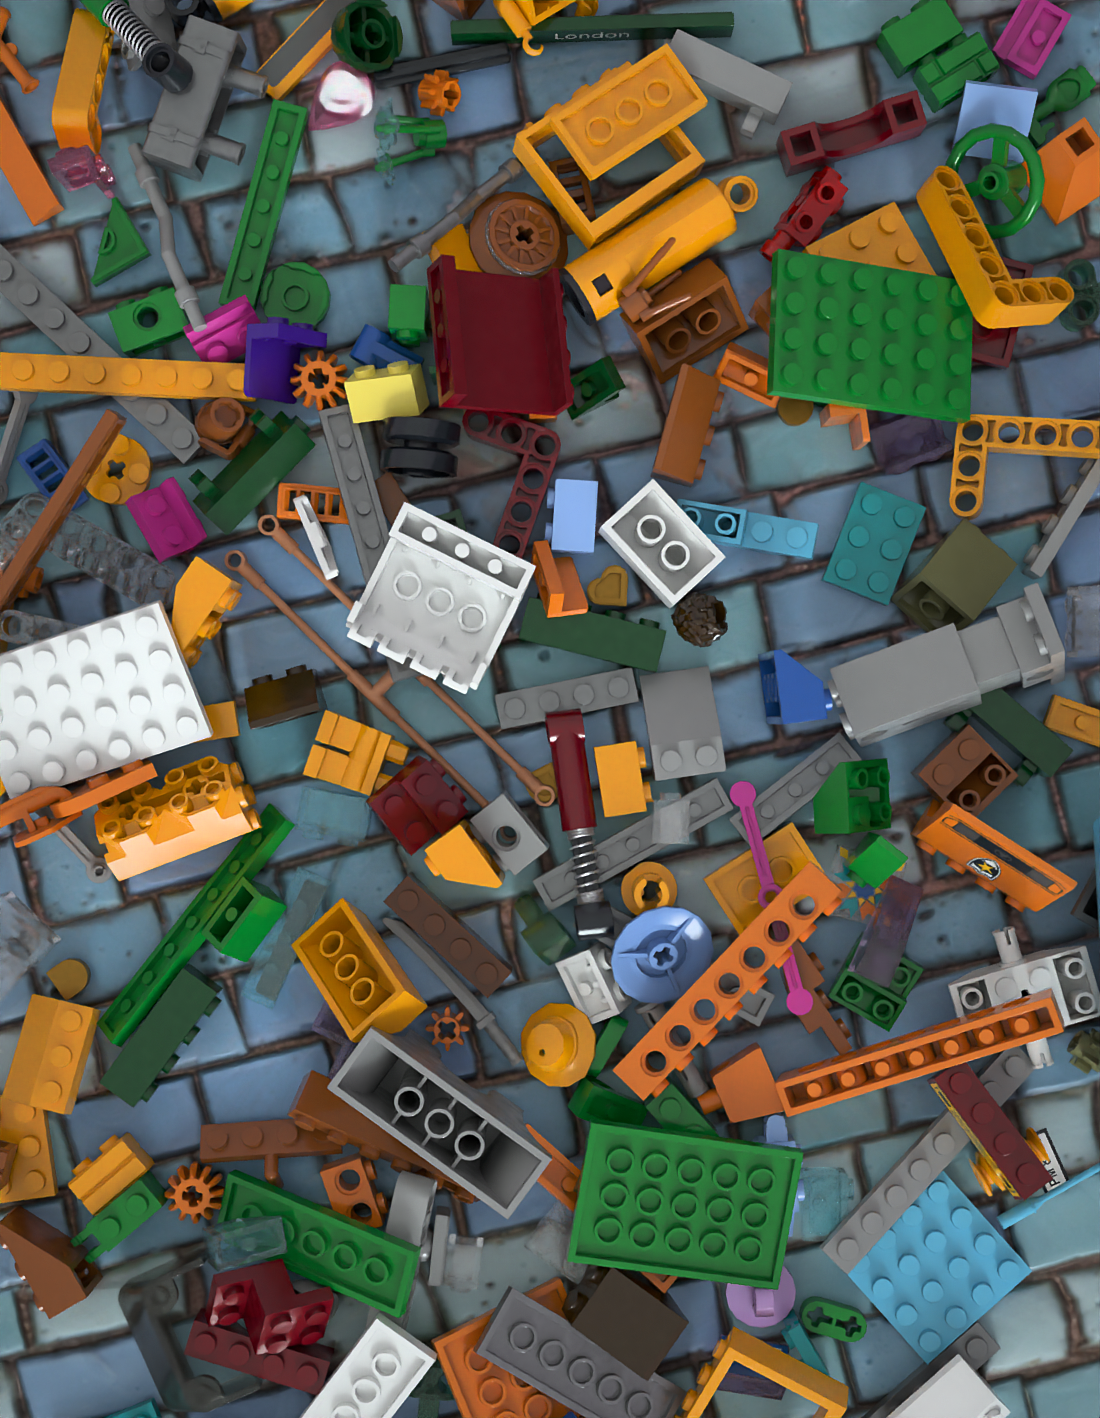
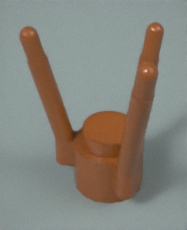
M670 237L633 281L621 289L624 295L617 302L632 323H635L640 318L643 322H646L654 315L680 305L693 297L692 293L689 292L649 308L654 304L651 298L682 275V270L680 269L668 275L648 291L643 286L636 290L676 242L674 237Z

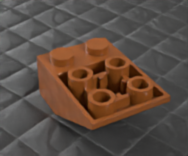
M18 1205L0 1221V1244L4 1249H9L16 1261L15 1269L19 1277L24 1281L27 1280L34 1292L33 1300L37 1308L41 1312L45 1311L48 1318L51 1319L87 1298L103 1276L94 1261L89 1264L84 1259L88 1252L84 1245L81 1244L74 1247L70 1242L71 1237Z

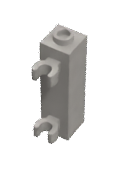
M679 29L676 30L672 40L669 38L665 39L663 45L666 43L669 45L702 92L748 113L739 134L752 140L761 119L772 125L775 124L793 82Z

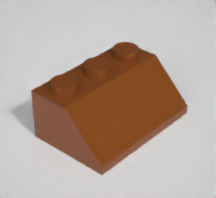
M709 258L683 273L670 285L653 296L651 299L654 304L649 308L689 292L692 293V299L656 314L646 322H643L640 318L635 323H632L624 311L619 314L632 342L660 385L676 376L682 364L693 365L749 329L727 275Z
M681 365L650 477L690 488L694 479L701 481L706 460L700 459L703 445L710 447L715 426L709 425L712 412L719 413L724 397V392L718 391L720 380L690 365Z

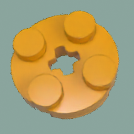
M119 434L90 479L86 489L93 497L110 505H126L125 502L131 496L149 489L152 477L151 471L153 472V463L149 453L137 441ZM113 462L117 464L123 462L126 466L122 470L124 476L121 479H118L116 476L110 477L108 474L111 470L110 465Z

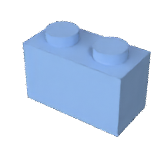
M556 479L555 488L548 487L547 508L554 509L553 523L546 522L545 540L552 544L551 552L593 555L598 481Z

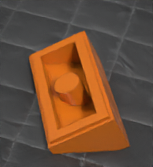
M729 342L713 377L720 380V383L775 409L781 396L767 395L768 359L734 342Z

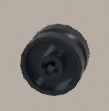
M398 416L383 419V439L388 443L398 446L388 447L381 451L380 470L413 478L457 477L458 457L442 449H452L460 445L461 426L454 422L422 417Z

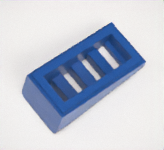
M42 439L17 456L16 459L47 502H49L56 489L51 491L49 487L65 477L69 467L52 442ZM48 454V459L36 467L33 465L35 461ZM56 465L57 471L45 479L41 477V474ZM85 491L82 492L70 513L90 500Z

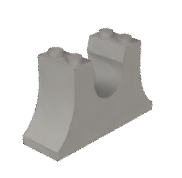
M371 1026L329 1083L327 1089L506 1219H509L552 1160V1155L536 1141L523 1121L524 1110L496 1090H491L486 1095L465 1083L440 1060L442 1055L439 1049L411 1028L405 1036H396Z

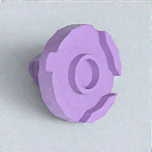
M784 1265L778 1290L730 1283L725 1284V1294L730 1310L738 1320L748 1326L764 1328L776 1325L787 1317L794 1306L796 1289L793 1277Z

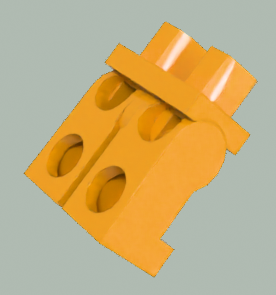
M325 710L315 740L346 750L349 754L320 744H313L303 774L372 796L393 777L382 773L386 761L404 766L410 748L394 740L395 736L334 711Z

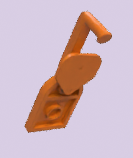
M145 758L123 765L108 774L102 772L85 778L86 784L71 791L58 786H39L0 804V828L23 818L28 829L13 836L12 840L16 848L25 846L56 832L83 815L82 810L158 775L152 762ZM49 805L54 816L53 818L48 819L45 815L32 821L30 813Z

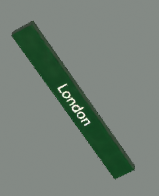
M706 12L548 17L534 26L531 25L532 28L529 32L533 38L528 43L673 39L677 29L696 38L731 37L734 28V13ZM504 19L450 21L452 46L486 45L502 42L520 44L523 42V37L517 38Z

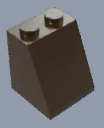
M590 1264L586 1268L584 1277L578 1286L569 1292L564 1306L561 1308L573 1328L646 1381L651 1378L689 1323L668 1291L665 1294L661 1293L637 1271Z

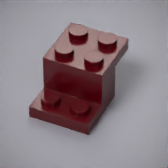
M281 1258L214 1274L205 1317L209 1327L219 1324L224 1326L231 1325L239 1319H243L255 1355L267 1352L275 1354L283 1351L286 1347L301 1343L303 1345H310L323 1338L334 1302V1296L330 1286L295 1294L285 1264Z

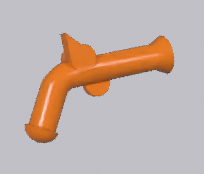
M0 6V63L3 62L19 82L22 93L29 94L38 87L40 81L33 78L16 58L18 53L17 46L13 43L5 44L2 40V35L9 18H11V13L7 8Z

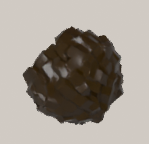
M694 591L691 595L680 599L675 612L671 615L677 634L684 641L700 648L711 646L714 641L720 640L721 636L728 630V623L725 622L726 607L723 601L716 600L715 596Z

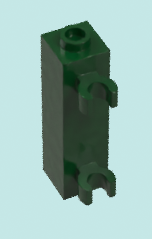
M257 408L248 418L261 431L212 481L199 469L188 478L200 491L193 500L194 504L227 536L316 446L307 436L311 429L297 415L290 419L280 411L271 420Z
M1001 688L981 694L982 704L949 715L943 721V724L951 731L958 732L971 716L1019 756L1022 761L1013 768L1019 775L1013 781L1016 786L1020 785L1023 787L1035 771L1042 777H1052L1074 751Z

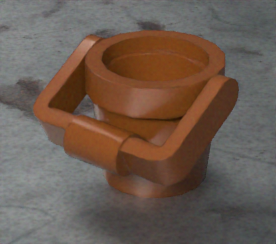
M223 397L206 403L197 412L195 417V429L200 437L198 444L226 460H233L256 433L255 429L257 426L250 419L243 425L245 416L248 418L255 410L229 397ZM231 442H233V443L231 444V446L229 447V449H225V448L223 447V446L229 445Z

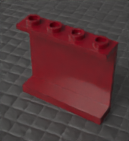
M441 254L427 268L439 407L557 416L571 406L574 398V386L570 379L569 365L571 354L567 349L566 342L567 319L563 313L562 298L564 289L563 284L560 282L559 268L552 267L540 279L456 269L455 256Z

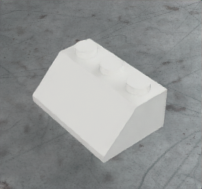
M654 479L606 521L598 531L669 609L726 558Z
M957 1354L886 1418H1005L1011 1412L987 1381Z

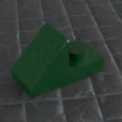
M611 356L599 359L571 379V383L574 386L573 404L567 408L571 419L575 420L619 397L618 392L626 388Z

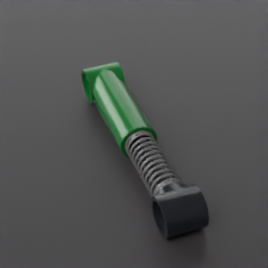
M79 0L103 26L110 27L130 50L140 58L145 73L169 92L177 93L189 85L193 75L192 66L189 61L171 46L163 43L146 26L141 18L131 10L128 0Z

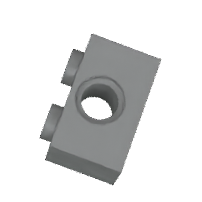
M506 790L470 819L474 825L470 828L474 836L483 845L488 842L496 852L493 858L504 872L510 870L514 876L548 850L550 846ZM503 826L512 827L517 833V840L510 844L502 842L498 836L499 828Z

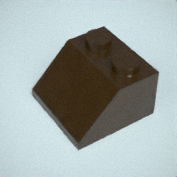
M306 664L285 670L286 677L273 680V676L270 674L252 679L253 686L244 688L250 729H264L328 710L317 670H307Z

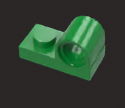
M586 1075L579 1081L567 1105L577 1117L589 1122L591 1118L641 1125L648 1112L643 1102L616 1092L604 1082L590 1075Z

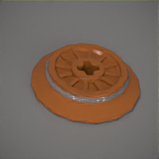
M505 191L490 196L474 211L468 228L469 245L478 267L484 273L540 279L552 267L561 269L565 266L568 257L567 234H564L562 231L559 217L544 201L524 192ZM516 236H524L526 238V241L523 240L519 242L516 239Z

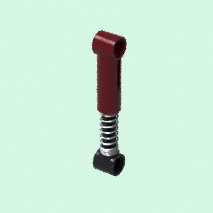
M581 709L545 713V725L548 744L551 748L562 832H567L568 841L572 844L569 850L573 852L571 860L574 861L575 866L572 869L576 871V876L573 879L577 880L578 885L575 889L579 891L576 894L578 905L573 906L578 941L614 936L611 905L609 901H604L605 899H603V888L599 887V882L602 879L598 878L597 872L600 869L596 867L598 859L595 858L594 854L597 852L593 847V843L596 840L592 839V835L595 834L593 829L597 827V820L585 750V731Z

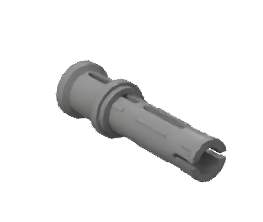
M641 1002L634 1008L636 1014H641L649 1030L667 1013L663 1003ZM676 1025L672 1030L673 1038L678 1043L683 1044L677 1033L678 1025ZM693 1060L681 1072L676 1068L673 1069L689 1099L696 1098L708 1090L709 1087L705 1084Z

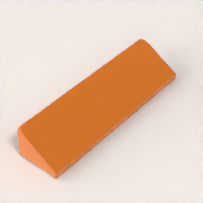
M0 95V167L35 227L65 209Z

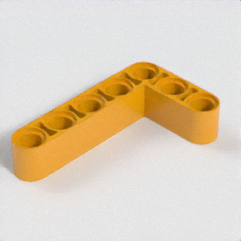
M941 165L935 168L917 191L916 199L976 320L982 326L991 329L1052 323L1074 299V291L1070 284L1060 277L1012 279L958 173L948 166Z
M971 414L969 421L958 423L956 428L949 498L953 513L959 519L966 518L968 521L977 518L981 514L984 506L989 452L1100 459V421ZM970 425H978L983 428L982 436L976 441H969L963 436L965 429ZM1006 427H1014L1020 434L1016 441L1005 443L999 438L1000 432ZM1042 429H1050L1056 434V438L1049 445H1041L1035 439L1036 434ZM1079 431H1086L1091 434L1093 441L1086 447H1078L1072 442L1073 435ZM967 460H976L980 464L979 471L973 476H965L960 472L961 465ZM967 494L974 496L977 502L972 510L964 512L957 508V501L961 496Z

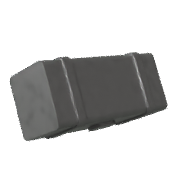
M189 15L183 34L179 36L177 42V52L191 64L193 70L192 80L184 90L177 93L169 92L163 88L152 122H149L148 133L141 152L152 165L201 182L210 155L227 160L238 166L241 164L246 144L217 134L233 89L237 88L263 98L269 85V76L241 67L247 47L238 32Z

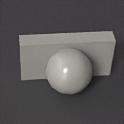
M437 1206L434 1231L428 1228L423 1252L420 1251L419 1257H422L421 1262L431 1259L429 1286L440 1287L443 1284L451 1214L449 1207Z

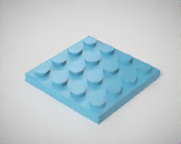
M942 1171L850 1271L848 1276L928 1365L1028 1276L1032 1270L947 1174Z

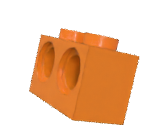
M358 1152L324 1164L320 1175L333 1211L374 1228L383 1226L386 1219L385 1213L389 1212V1206L384 1192L378 1193L374 1183L378 1176L373 1160H366V1157ZM349 1169L354 1170L358 1173L360 1181L356 1184H349L344 1181L342 1172ZM358 1203L367 1204L372 1214L367 1217H360L355 1213L353 1206Z

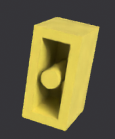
M397 361L388 364L387 368L375 369L374 365L361 366L354 369V373L344 382L353 423L383 420L387 417L418 416L430 404L421 363L408 365V361Z

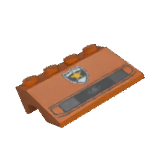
M932 799L910 833L918 839L915 845L932 856L938 851L948 858L945 862L947 866L962 875L966 870L978 877L974 883L992 894L997 889L1007 895L1004 902L1023 913L1025 908L1038 912L1073 890L1078 883L954 803L945 801L941 804Z

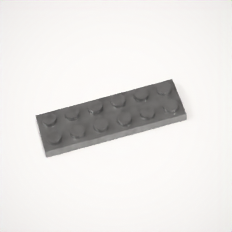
M508 1286L473 1349L478 1355L586 1418H673L686 1394L685 1390L655 1372L648 1381L641 1378L573 1328L568 1320L511 1286Z

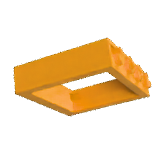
M629 61L618 68L615 67L612 70L608 68L602 73L599 81L593 85L585 84L573 93L572 99L565 104H554L545 112L544 118L535 124L533 122L526 123L524 129L516 134L512 151L588 251L696 178L705 163V159L678 125L658 137V139L677 164L602 216L590 222L535 151V148L556 135L549 124L551 117L631 67L632 65Z
M733 1326L725 1340L721 1338L720 1341H717L712 1356L715 1358L711 1364L704 1363L697 1377V1388L695 1390L691 1388L688 1390L681 1405L682 1413L680 1416L675 1414L673 1418H699L733 1361L820 1405L813 1418H841L847 1409L849 1386Z

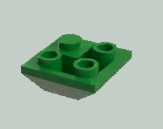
M887 758L839 762L813 797L815 834H851L891 828L892 808L889 798L890 773Z

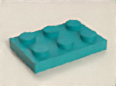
M860 482L821 581L887 606L927 507Z

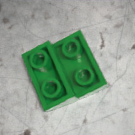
M862 931L838 972L828 997L889 1032L907 1004L906 998L924 971V968L919 963Z

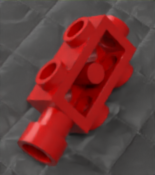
M825 165L822 171H815L808 182L802 185L800 193L789 208L781 214L779 222L773 228L776 234L771 240L767 239L759 249V253L772 263V253L777 249L790 250L792 246L806 247L814 243L820 237L823 231L821 226L826 219L836 214L844 203L843 196L848 191V188L840 182L842 176L827 165ZM811 186H814V188H813V189L811 190V192L808 194L809 188H810ZM791 214H793L792 218H791L790 221L787 223L788 217H789Z

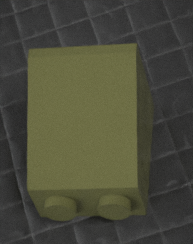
M964 518L941 539L897 589L890 600L926 632L954 623L956 630L959 631L967 627L978 617L1018 564L1008 556L1006 551L996 546L976 525Z

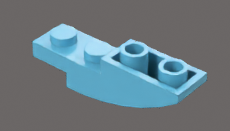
M679 498L677 500V505L712 543L766 554L786 555L813 560L819 531L818 523L752 513L745 509Z

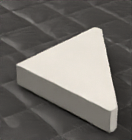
M303 494L294 498L293 502L326 580L338 576L337 572L339 571L332 547L308 497Z

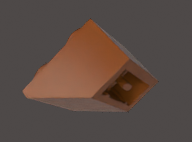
M965 724L958 732H952L911 772L941 804L945 801L954 803L974 817H977L1019 776L969 724Z

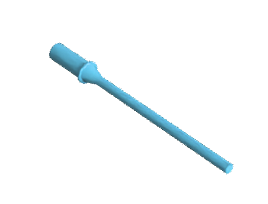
M1100 1162L1038 1197L1027 1198L1022 1203L996 1217L1003 1229H1006L1030 1214H1036V1211L1044 1202L1100 1171Z

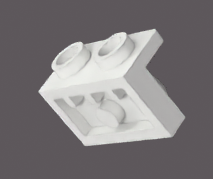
M601 941L555 963L575 1007L588 1016L591 1024L620 1014L632 1003L631 997L625 994L615 981L610 961L612 951Z

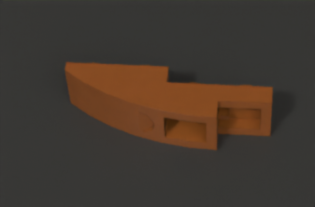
M786 924V928H787L788 935H789V934H790V929H789L788 925ZM797 938L791 945L803 989L810 992L813 998L812 1009L804 1015L797 1016L809 1034L821 1027L836 1051L842 1056L852 1049L847 1040L852 1034L841 1018L834 1021L828 1012L832 1004L822 989L814 991V988L825 982L820 974L825 968L814 952L806 953L800 944L802 941ZM782 965L779 969L786 993L788 995L790 993V990L786 979L785 971Z

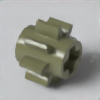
M1093 1028L1089 1034L1080 1030L1068 1045L1067 1052L1073 1055L1069 1062L1086 1074L1090 1072L1091 1068L1096 1072H1100V1032Z

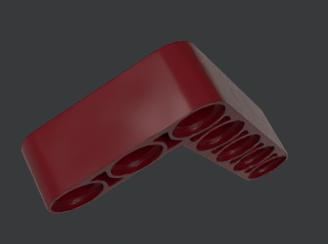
M467 409L463 415L462 423L464 431L470 439L523 458L493 542L494 546L500 548V543L505 538L513 537L517 539L520 543V549L514 556L523 559L560 455V438L554 431L502 412ZM477 415H482L489 421L487 428L480 432L473 431L469 427L471 418ZM508 427H516L521 431L522 437L518 442L510 444L503 440V431ZM544 438L550 439L555 444L554 451L546 456L539 454L535 450L536 443ZM535 471L542 475L543 483L540 487L531 489L525 486L523 478L528 472ZM520 504L527 505L532 511L531 517L525 522L514 520L511 514L515 506Z

